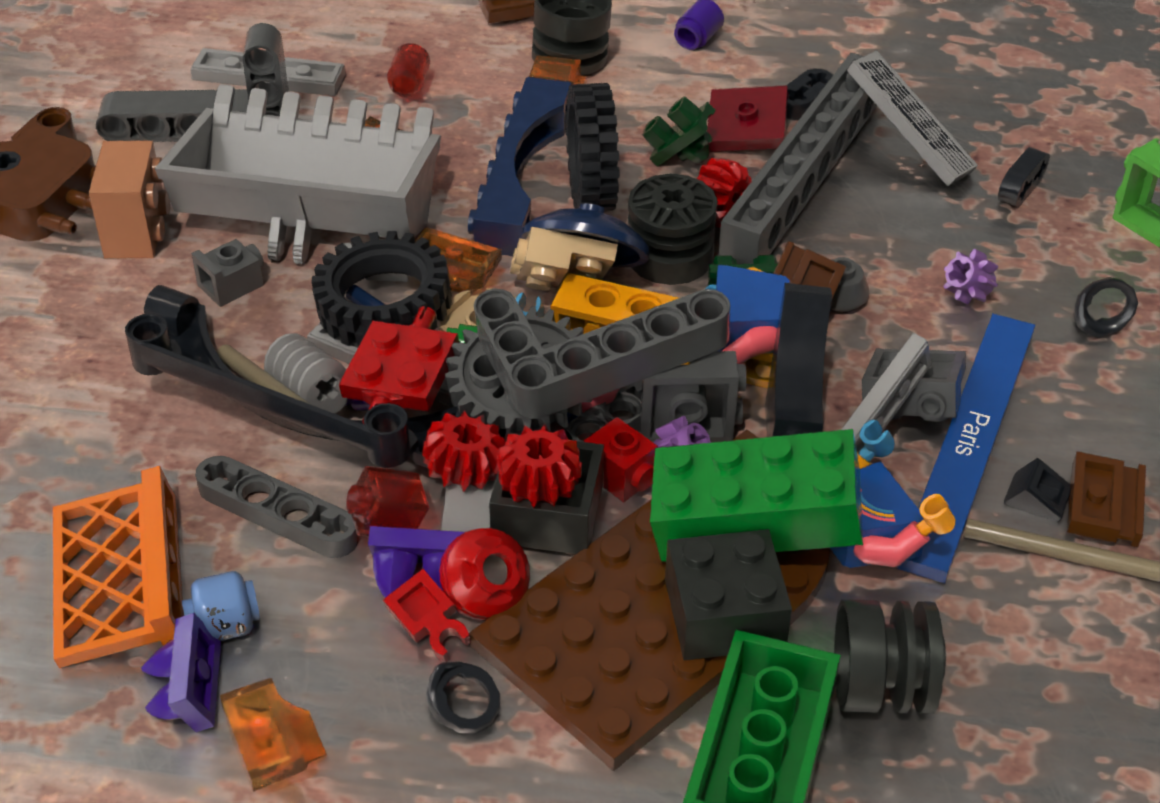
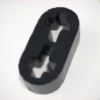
M818 68L809 69L786 85L788 87L787 119L799 120L832 78L833 74L831 72Z
M1028 147L1005 174L999 188L998 200L1015 207L1021 206L1042 180L1048 167L1050 155L1038 149Z

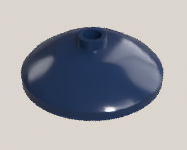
M587 203L580 204L579 209H559L534 218L523 227L521 236L522 239H526L531 227L618 244L615 262L611 266L615 268L643 265L648 262L650 249L644 239L625 222L605 214L603 207Z

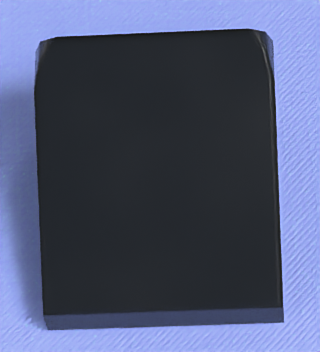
M1036 458L1014 474L1004 503L1013 508L1057 522L1062 519L1070 497L1071 484L1041 459Z

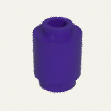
M697 0L676 22L674 36L679 45L688 50L703 47L724 24V15L721 8L711 0Z

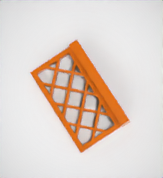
M160 466L141 470L142 483L53 507V659L59 668L158 641L164 646L174 639L175 621L177 618L184 616L176 496ZM138 502V507L125 521L114 516L123 505ZM86 515L92 517L78 533L68 529V520ZM105 524L116 528L102 545L90 540ZM129 536L139 539L140 543L127 557L115 552ZM82 548L93 553L78 571L68 566L71 559ZM106 560L118 565L103 583L91 578ZM132 572L142 577V581L127 596L116 589ZM82 586L95 591L79 609L69 605V600ZM107 598L119 603L120 605L104 622L92 617ZM133 611L144 616V627L126 632H121L117 629ZM83 624L96 630L85 643L69 647V640Z

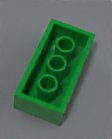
M853 429L655 448L650 524L661 562L666 561L667 540L765 529L770 531L775 552L863 545L860 467Z
M735 630L683 803H807L835 691L841 655Z

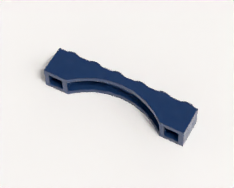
M526 77L521 92H515L513 114L508 113L506 115L504 137L499 136L497 139L496 159L490 160L488 163L486 185L481 184L478 190L477 210L471 209L469 213L468 233L474 234L475 252L513 256L514 249L517 248L519 238L522 236L523 227L531 221V199L524 192L517 178L524 165L536 152L564 136L567 127V92L571 82Z

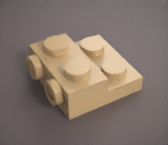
M531 227L526 239L519 238L517 248L514 249L510 273L516 274L518 280L526 281L527 287L541 291H549L551 286L558 287L566 273L602 280L615 262L618 244Z

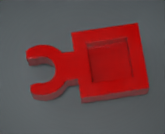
M424 569L420 570L383 599L386 608L416 643L426 635H430L431 647L435 656L440 661L448 662L450 660L448 651L442 645L447 637L457 636L466 646L471 643L466 626L458 620L448 619L457 612L454 603Z

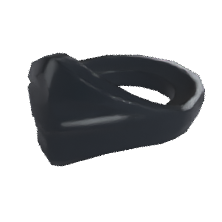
M1112 277L1093 281L1087 285L1077 296L1075 302L1074 320L1078 328L1083 333L1096 338L1111 336L1120 331L1136 314L1138 300L1134 288L1122 279ZM1105 288L1121 290L1126 296V304L1118 315L1098 320L1089 315L1087 307L1091 304L1093 296Z
M443 662L434 667L429 677L426 700L428 708L435 719L458 733L475 734L491 726L500 710V692L492 677L481 667L463 662ZM459 676L464 680H474L482 686L489 700L488 708L484 714L472 719L462 718L455 714L447 704V695L443 690L449 681Z

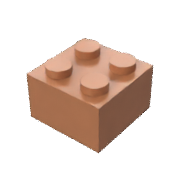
M153 141L102 142L89 189V197L104 259L154 258L158 241L164 240L165 225L163 216L170 214L171 202L167 191L162 189L161 182L163 180L158 179L155 167L160 163L162 157H156Z

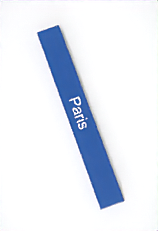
M992 313L963 389L956 418H952L920 502L921 504L925 498L933 494L942 495L949 505L948 508L955 516L954 529L942 535L931 532L929 534L930 541L923 546L922 556L907 559L897 566V569L944 584L946 583L1028 351L1035 324Z

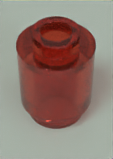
M407 43L396 49L387 73L390 89L396 95L411 97L423 88L431 63L430 56L423 47Z

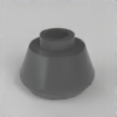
M839 257L832 259L846 266L832 298L830 311L837 313L853 311L862 306L869 297V287L863 269L849 258Z

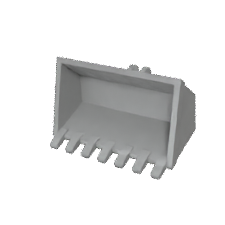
M221 84L217 89L214 109L206 108L155 167L158 179L163 180L174 211L271 223L267 256L269 260L280 261L282 259L287 226L296 227L292 251L293 262L305 264L309 254L312 228L364 235L378 232L380 237H386L387 231H397L398 239H402L405 233L414 234V237H416L428 223L436 157L440 149L441 135L432 134L434 110L432 108L419 107L417 109L414 131L398 130L401 107L398 104L386 103L383 107L380 128L365 126L367 103L364 100H351L346 124L331 122L334 99L332 97L318 96L313 120L298 119L301 96L298 93L286 92L283 96L280 116L265 115L268 92L265 89L253 88L250 92L247 113L232 111L235 88L231 85Z

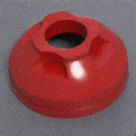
M493 528L467 531L456 537L447 546L441 558L439 573L442 590L454 603L456 610L468 618L486 621L492 615L504 612L516 605L529 588L530 566L527 556L520 544L503 531ZM490 555L500 557L507 566V578L501 585L489 582L484 575V561Z

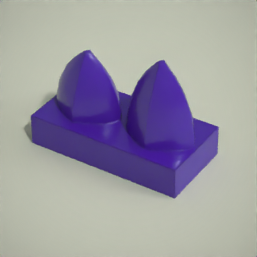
M370 526L368 547L373 556V572L376 583L384 598L413 577L417 563H423V569L442 589L439 573L441 558L447 546L456 537L465 532Z
M195 613L176 619L174 639L159 648L141 667V670L152 676L170 678V681L145 707L146 711L160 719L173 720L181 718L195 732H199L215 726L221 641L209 633L202 620Z

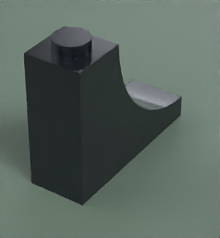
M784 283L765 400L767 437L822 432L823 370L832 301V290L829 287Z

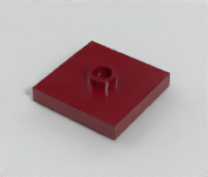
M787 86L711 89L710 105L715 109V113L708 118L707 132L712 137V142L708 144L710 152L777 149L786 138Z

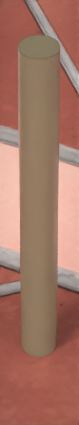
M225 344L218 349L217 353L221 360L246 380L308 403L230 345Z
M969 518L967 520L964 533L965 538L1160 582L1159 561Z

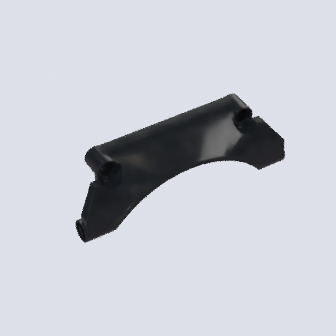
M157 285L151 290L145 301L144 314L134 317L125 326L132 364L135 371L140 374L149 376L165 372L219 393L281 427L305 435L342 441L366 450L371 463L378 467H397L410 457L414 463L427 468L428 465L423 463L422 450L424 441H426L427 431L431 427L432 422L441 421L445 413L460 417L458 406L436 413L407 418V413L402 407L396 404L385 403L369 409L364 416L363 424L362 420L344 418L237 377L224 364L212 345L208 333L205 306L200 304L196 297L164 285ZM506 429L499 430L502 438L506 435Z

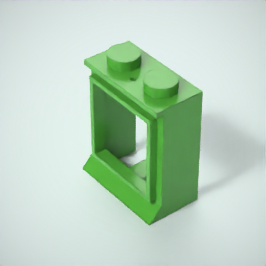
M1155 138L1140 148H1134L1126 157L1124 162L1126 170L1122 184L1115 195L1117 202L1112 218L1160 248V206L1151 202L1158 178L1160 179V144H1158L1160 139Z

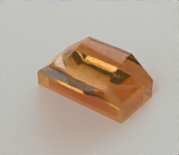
M427 227L415 240L416 243L423 237L429 240L430 247L436 245L440 249L441 255L445 256L451 291L457 293L467 290L473 292L483 288L502 260V249Z
M272 678L219 695L234 746L253 792L306 770L309 763L327 755L309 711L283 699L277 692Z

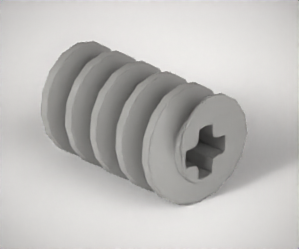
M297 333L285 334L277 338L270 345L265 355L264 371L308 403L335 414L347 404L348 398H342L338 385L346 371L341 362L335 360L331 355L325 353L324 350L308 341L306 337Z

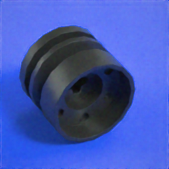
M535 0V27L533 28L532 59L535 63L546 71L568 76L591 74L602 69L607 63L609 33L607 31L610 28L612 0Z
M663 174L640 181L631 190L628 200V225L644 239L650 249L648 262L630 268L640 277L660 284H683L702 277L709 270V264H712L714 254V229L718 202L714 191L703 181L688 175Z
M841 599L837 609L834 635V653L841 655L835 685L839 709L843 712H878L883 702L885 688H889L895 711L908 713L913 701L917 712L934 714L939 707L946 668L945 640L940 613L936 603L917 601L912 613L909 602L896 601L892 609L890 622L885 624L884 614L879 601Z

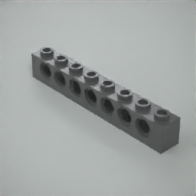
M852 52L848 55L721 221L718 255H731L736 259L737 264H753V259L759 255H770L865 124L877 105L847 71L852 62L863 57L862 55Z

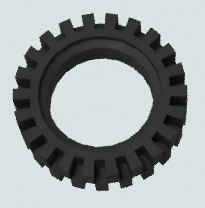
M608 83L569 85L566 102V137L568 138V145L566 146L569 157V182L574 208L579 209L580 204L587 203L601 206L605 211H614L618 202L619 183L617 178H620V169L618 167L620 159L619 151H617L619 138L618 133H616L617 116L614 115L615 103L612 90H610Z
M387 231L386 239L379 240L378 232L369 233V242L363 243L360 236L351 238V248L340 243L335 246L336 255L327 252L322 257L323 264L317 263L314 269L315 276H312L311 283L320 324L323 329H328V334L332 338L336 339L340 336L341 343L350 346L356 339L357 346L359 347L372 321L405 326L411 325L419 308L425 306V310L427 307H430L436 312V319L430 328L435 330L438 327L437 320L444 321L447 316L446 309L451 308L452 293L445 256L441 255L440 249L436 245L430 247L429 240L423 237L415 243L414 234L405 233L402 239L398 240L397 231ZM379 274H405L415 277L421 283L418 290L412 295L388 305L363 306L351 303L344 298L345 292L353 284Z

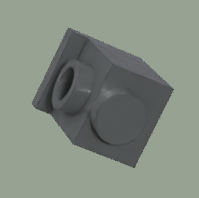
M234 239L205 254L200 250L191 253L197 286L220 307L264 286L261 272L264 261L260 251L254 244L244 246L237 239Z

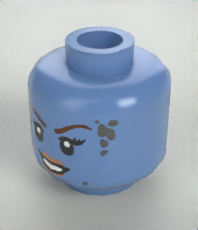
M236 571L196 579L191 586L192 598L182 600L184 616L195 613L202 620L209 633L220 641L248 635L252 631L253 621L260 620L253 581H244L242 575Z

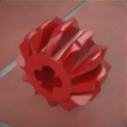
M711 158L706 165L700 167L699 176L696 178L709 186L717 198L715 227L721 228L723 218L752 182L751 177L748 175V169L741 166L740 163L729 159Z
M465 410L460 417L445 413L443 419L432 422L431 427L427 431L426 441H424L422 450L423 463L428 465L429 477L442 478L444 488L451 484H456L461 487L463 492L469 485L483 490L488 481L496 480L498 473L497 455L499 454V448L505 446V439L499 434V425L485 424L484 415L471 418Z
M546 424L540 430L533 431L524 426L521 435L508 434L505 446L499 448V454L497 455V469L499 470V482L502 485V490L510 492L514 503L529 499L533 509L539 501H547L552 506H555L558 496L571 497L575 485L579 484V478L582 475V463L580 462V450L577 447V441L568 440L564 429L553 433L549 432Z

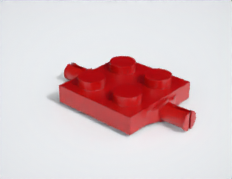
M425 306L419 308L413 323L409 326L372 321L338 384L342 398L364 401L370 404L369 409L379 404L391 403L402 408L429 412L445 379V374L448 373L446 360L449 357H454L452 345L453 343H459L458 333L430 329L437 315L430 307H427L425 310Z

